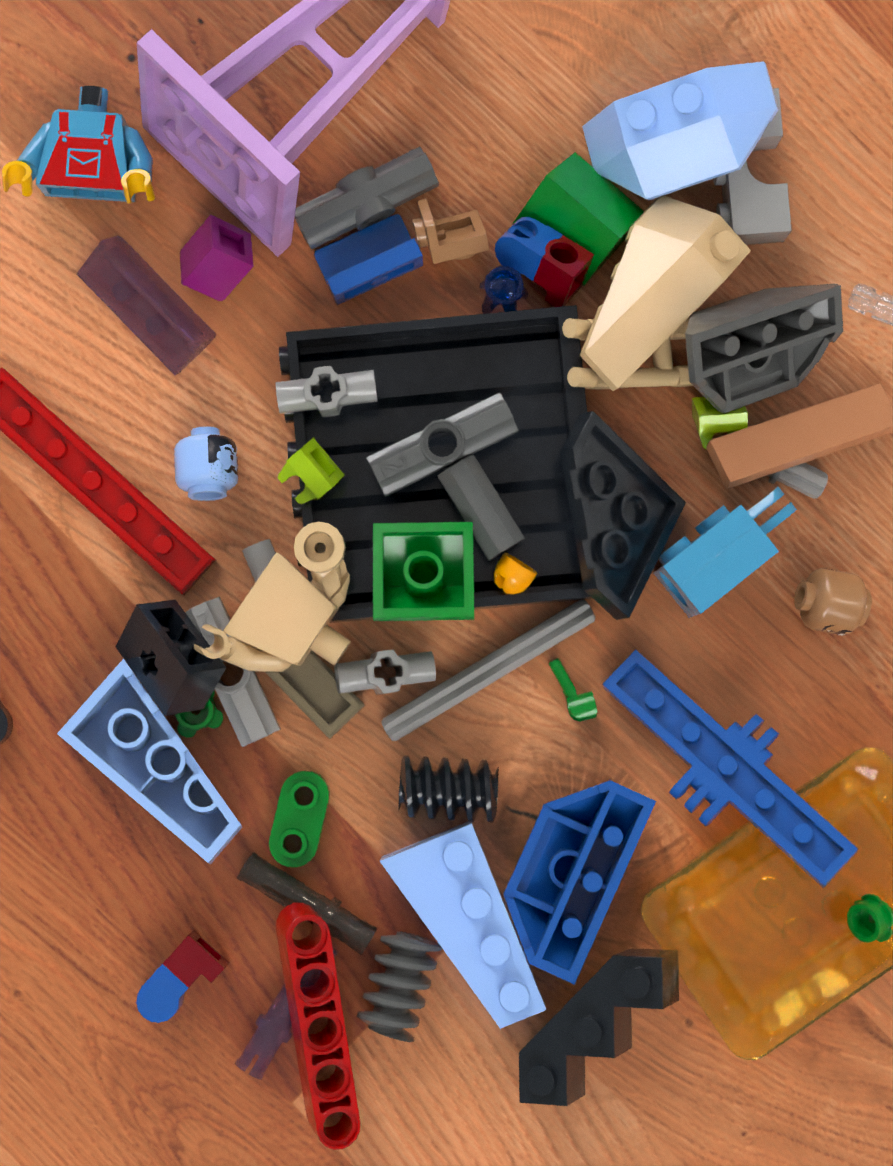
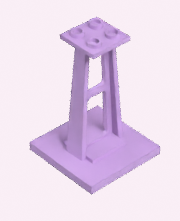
M302 0L202 76L151 29L137 41L142 126L263 244L279 257L291 245L300 177V171L292 163L425 17L437 28L445 22L450 0H405L376 32L348 58L340 56L316 33L315 29L350 0ZM295 45H303L331 71L332 77L269 142L226 100Z

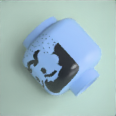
M193 428L190 431L191 436L181 439L174 448L176 484L181 490L188 492V497L192 500L213 501L225 498L227 491L238 483L236 444L232 439L220 435L218 428Z

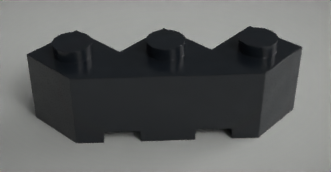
M630 948L613 955L519 1052V1103L568 1106L585 1095V1056L616 1058L632 1048L631 1008L664 1009L679 1001L678 950Z

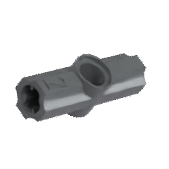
M418 147L376 169L373 166H367L348 174L336 184L335 189L297 207L294 218L305 241L312 250L354 228L362 230L390 217L395 212L396 207L438 187L439 182L426 153H424L421 147Z
M498 393L444 420L432 421L424 430L366 458L386 497L441 469L445 470L460 460L517 433L518 428L506 401ZM439 433L451 435L457 444L454 452L445 457L434 455L428 447L429 441L434 435Z

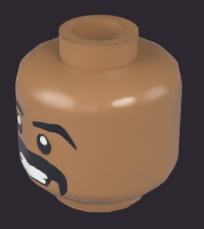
M819 568L813 571L806 581L799 583L795 592L794 604L796 609L800 610V616L805 626L812 630L842 636L851 634L857 627L864 625L870 614L872 598L870 591L866 589L863 580L859 576L848 572Z

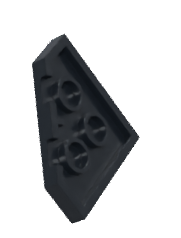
M589 411L579 415L560 450L584 591L616 620L630 618L686 502L594 411Z

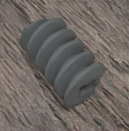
M399 931L396 935H382L380 941L387 945L391 952L390 954H375L374 960L386 969L384 973L369 974L368 979L380 987L379 992L363 993L362 997L372 1004L374 1008L373 1011H358L357 1017L366 1023L369 1029L381 1035L400 1041L414 1042V1037L404 1028L418 1027L420 1018L409 1009H421L425 1006V998L415 990H426L431 986V980L420 971L436 969L437 961L426 952L440 951L442 947L438 942Z

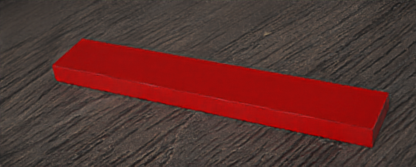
M0 368V430L177 591L185 595L216 559L6 369Z

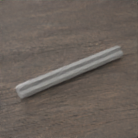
M584 599L575 602L386 716L381 721L385 732L392 741L399 740L593 623L596 618L590 605Z

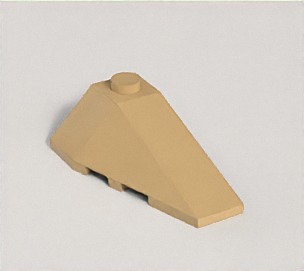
M661 196L656 198L629 228L625 238L627 245L621 261L615 265L610 279L613 281L604 304L598 307L580 353L584 361L612 391L618 389L705 302L751 251L719 214Z

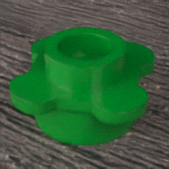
M215 690L204 709H201L198 715H194L192 711L175 714L179 722L177 730L180 735L190 738L203 728L210 727L215 729L221 726L224 715L222 711L216 708L213 699Z

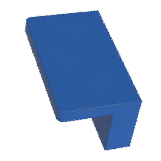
M399 214L366 227L316 250L314 253L315 259L337 305L423 266V255L415 238L411 239Z

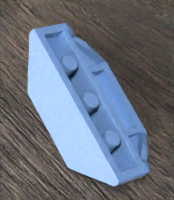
M763 61L705 68L612 102L583 125L582 128L594 170L599 175L649 201L740 170L760 140L769 121L773 120L779 109L767 65Z

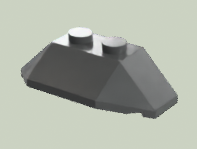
M821 284L767 288L694 312L690 316L685 332L689 382L718 412L722 413L730 412L798 387L819 362L829 343H834L843 333L841 285Z

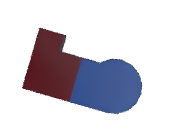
M531 217L518 219L495 244V254L500 264L512 273H522L546 289L548 292L545 301L554 307L565 306L582 287L595 255L550 226H546Z
M193 930L141 987L136 1000L138 1011L150 1022L160 1023L169 1020L182 1006L187 989L201 974L212 983L229 962Z

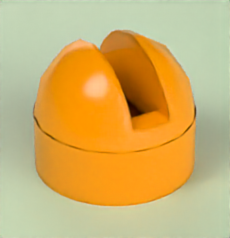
M504 552L493 572L494 582L498 588H503L506 594H518L524 592L530 586L537 572L518 558Z

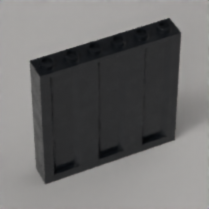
M577 305L286 332L287 346L279 347L281 375H290V380L310 378L314 368L331 366L337 374L374 370L377 402L346 405L341 408L339 415L332 417H322L316 409L284 413L286 423L294 422L296 441L287 442L288 459L314 438L345 475L322 497L303 504H299L295 500L298 494L305 488V483L300 477V489L292 490L294 519L303 518V527L314 522L329 523L337 528L344 538L346 549L343 560L346 564L347 572L350 574V582L345 602L339 607L330 623L373 619V523L465 522L438 479V475L445 470L441 469L385 497L366 457L424 430L432 421L444 420L498 393L506 401L518 432L474 453V456L525 537L522 542L506 551V553L513 555L537 572V575L524 592L506 594L503 588H498L495 584L493 574L496 564L503 554L488 561L473 536L474 610L593 599L584 591L560 456V450L579 415L587 412L585 387H573L567 380V375L571 368H583L582 357L580 356V339L567 338L562 331L565 320L568 318L578 319ZM326 381L322 383V390L315 392L314 396L320 395L323 403H328L332 401V393L340 391V388L333 389L332 383ZM439 433L430 439L428 447L434 455L445 457L454 452L457 444L451 435ZM307 569L308 580L311 582L313 578L311 572Z

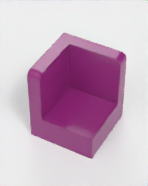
M211 214L180 251L181 284L218 301L225 300L254 267L251 234Z

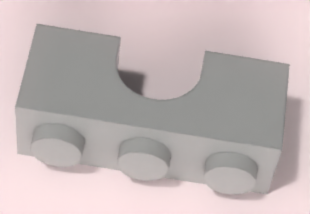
M773 88L779 110L773 120L769 121L752 152L776 149L783 137L779 88ZM747 160L740 170L713 179L714 185H722L723 203L717 204L716 213L726 221L746 245L785 241L792 231L787 183L765 184L758 181L749 172Z

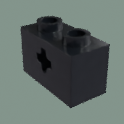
M176 600L137 604L115 646L165 716L204 709L226 669L220 658H208L194 649V644L204 649L209 648L210 645Z

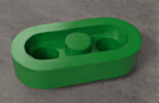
M306 770L296 772L286 779L281 788L269 838V848L274 859L283 866L290 868L301 867L307 864L318 850L330 800V790L326 780L316 772ZM306 786L313 791L314 797L310 804L303 805L297 801L296 791L299 787ZM295 834L301 838L302 848L300 851L290 852L286 849L284 841L287 835Z

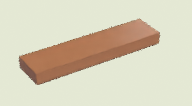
M879 383L709 441L706 449L725 488L729 489L893 433V405L882 384Z

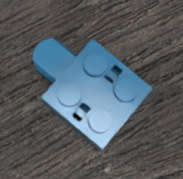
M779 487L771 491L748 511L742 505H739L729 512L723 505L695 527L700 536L694 541L690 542L684 536L660 555L658 560L662 566L653 574L689 618L703 613L779 552L766 534L797 510L795 506L789 502L760 526L754 521L758 515L784 495Z

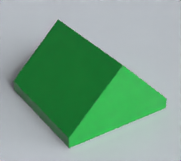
M575 152L545 176L513 224L522 217H531L546 226H550L595 254L582 284L585 286L625 241L629 228L644 211L610 181L599 175L588 162Z
M473 522L373 523V621L474 620Z

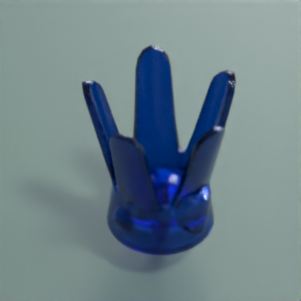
M509 266L494 268L486 275L485 280L479 286L480 289H485L487 293L481 307L483 314L491 313L498 305L502 306L504 312L517 311V300L521 297L527 299L529 295L527 289L523 286V280L519 272Z

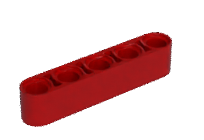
M292 903L279 913L276 920V933L306 1116L310 1126L323 1145L333 1150L344 1149L357 1139L360 1133L361 1122L330 930L327 923L310 905ZM313 921L311 933L306 938L301 940L292 939L294 928L299 923ZM320 969V977L314 985L309 987L300 986L302 976L307 971ZM328 1017V1023L321 1032L317 1034L308 1033V1028L315 1019ZM335 1065L334 1073L328 1079L316 1080L317 1073L322 1067ZM335 1112H343L341 1120L336 1125L324 1127V1122L329 1115Z

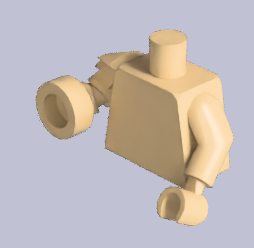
M314 522L303 527L295 537V557L304 568L311 572L313 578L311 582L285 557L276 552L225 629L222 631L209 624L202 626L203 629L214 634V643L205 649L194 644V649L208 658H221L223 661L248 671L283 672L292 664L301 666L311 650L335 666L351 643L349 639L328 626L339 607L345 602L350 582V574L347 572L346 564L343 560L346 549L345 542L337 528L329 523Z

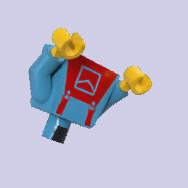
M98 86L80 87L78 110H55L52 114L51 122L41 126L17 161L4 165L2 168L3 190L8 192L11 185L18 183L22 185V195L29 197L33 193L32 181L36 178L37 187L47 197L121 201L130 204L135 202L136 193L146 192L147 200L150 202L155 199L151 183L153 158L139 132L128 127L121 114L107 112L108 90Z

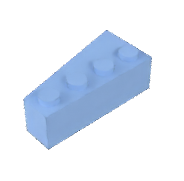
M124 659L57 733L207 863L212 864L241 830L242 825Z
M472 821L465 822L381 857L380 862L500 1029L546 1010L544 1000Z

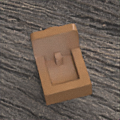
M427 199L417 201L421 218L412 220L419 248L428 246L433 264L453 259L464 260L471 258L477 253L489 250L487 234L478 210L434 220Z

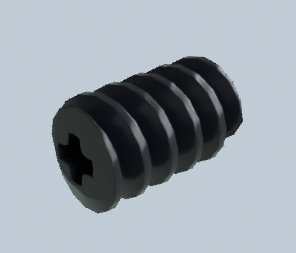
M403 756L400 769L398 811L401 804H405L408 816L416 818L421 805H425L428 818L435 819L440 806H444L448 819L455 820L460 807H464L468 821L474 822L479 809L484 808L487 821L493 823L497 812L499 766L496 773L491 774L487 760H481L476 773H472L468 759H462L457 771L452 772L448 758H442L437 771H433L429 757H423L418 769L413 770L409 756Z

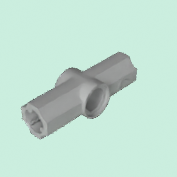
M220 597L203 602L185 612L210 646L214 643V634L203 629L202 626L209 624L223 631L230 621V617ZM243 669L242 679L236 685L228 686L220 679L215 687L242 747L281 730L255 671Z

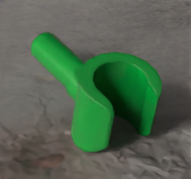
M557 658L551 661L549 666L563 689L571 718L579 722L596 718L598 711L592 691L577 695L575 686L560 659Z

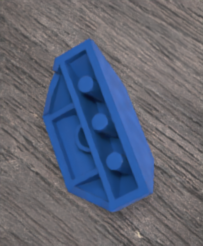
M609 780L543 804L503 893L529 964L575 985L654 808L655 800Z

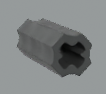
M474 454L462 459L438 475V479L465 522H473V536L488 561L500 556L525 539Z

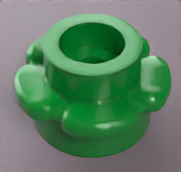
M874 894L863 895L861 897L862 900L855 901L854 905L848 910V926L853 935L862 942L870 943L875 940L884 942L893 934L891 928L893 926V911L879 896Z

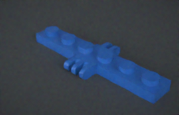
M636 649L602 684L603 688L691 767L672 787L669 793L677 800L690 787L696 790L684 804V807L690 813H693L705 800L708 801L711 805L702 812L698 819L703 825L708 826L730 803L822 888L858 852V848L765 766L773 756L767 748L775 741L779 733L770 727L757 741L752 735L764 723V720L758 714H755L743 727L734 722L725 730Z

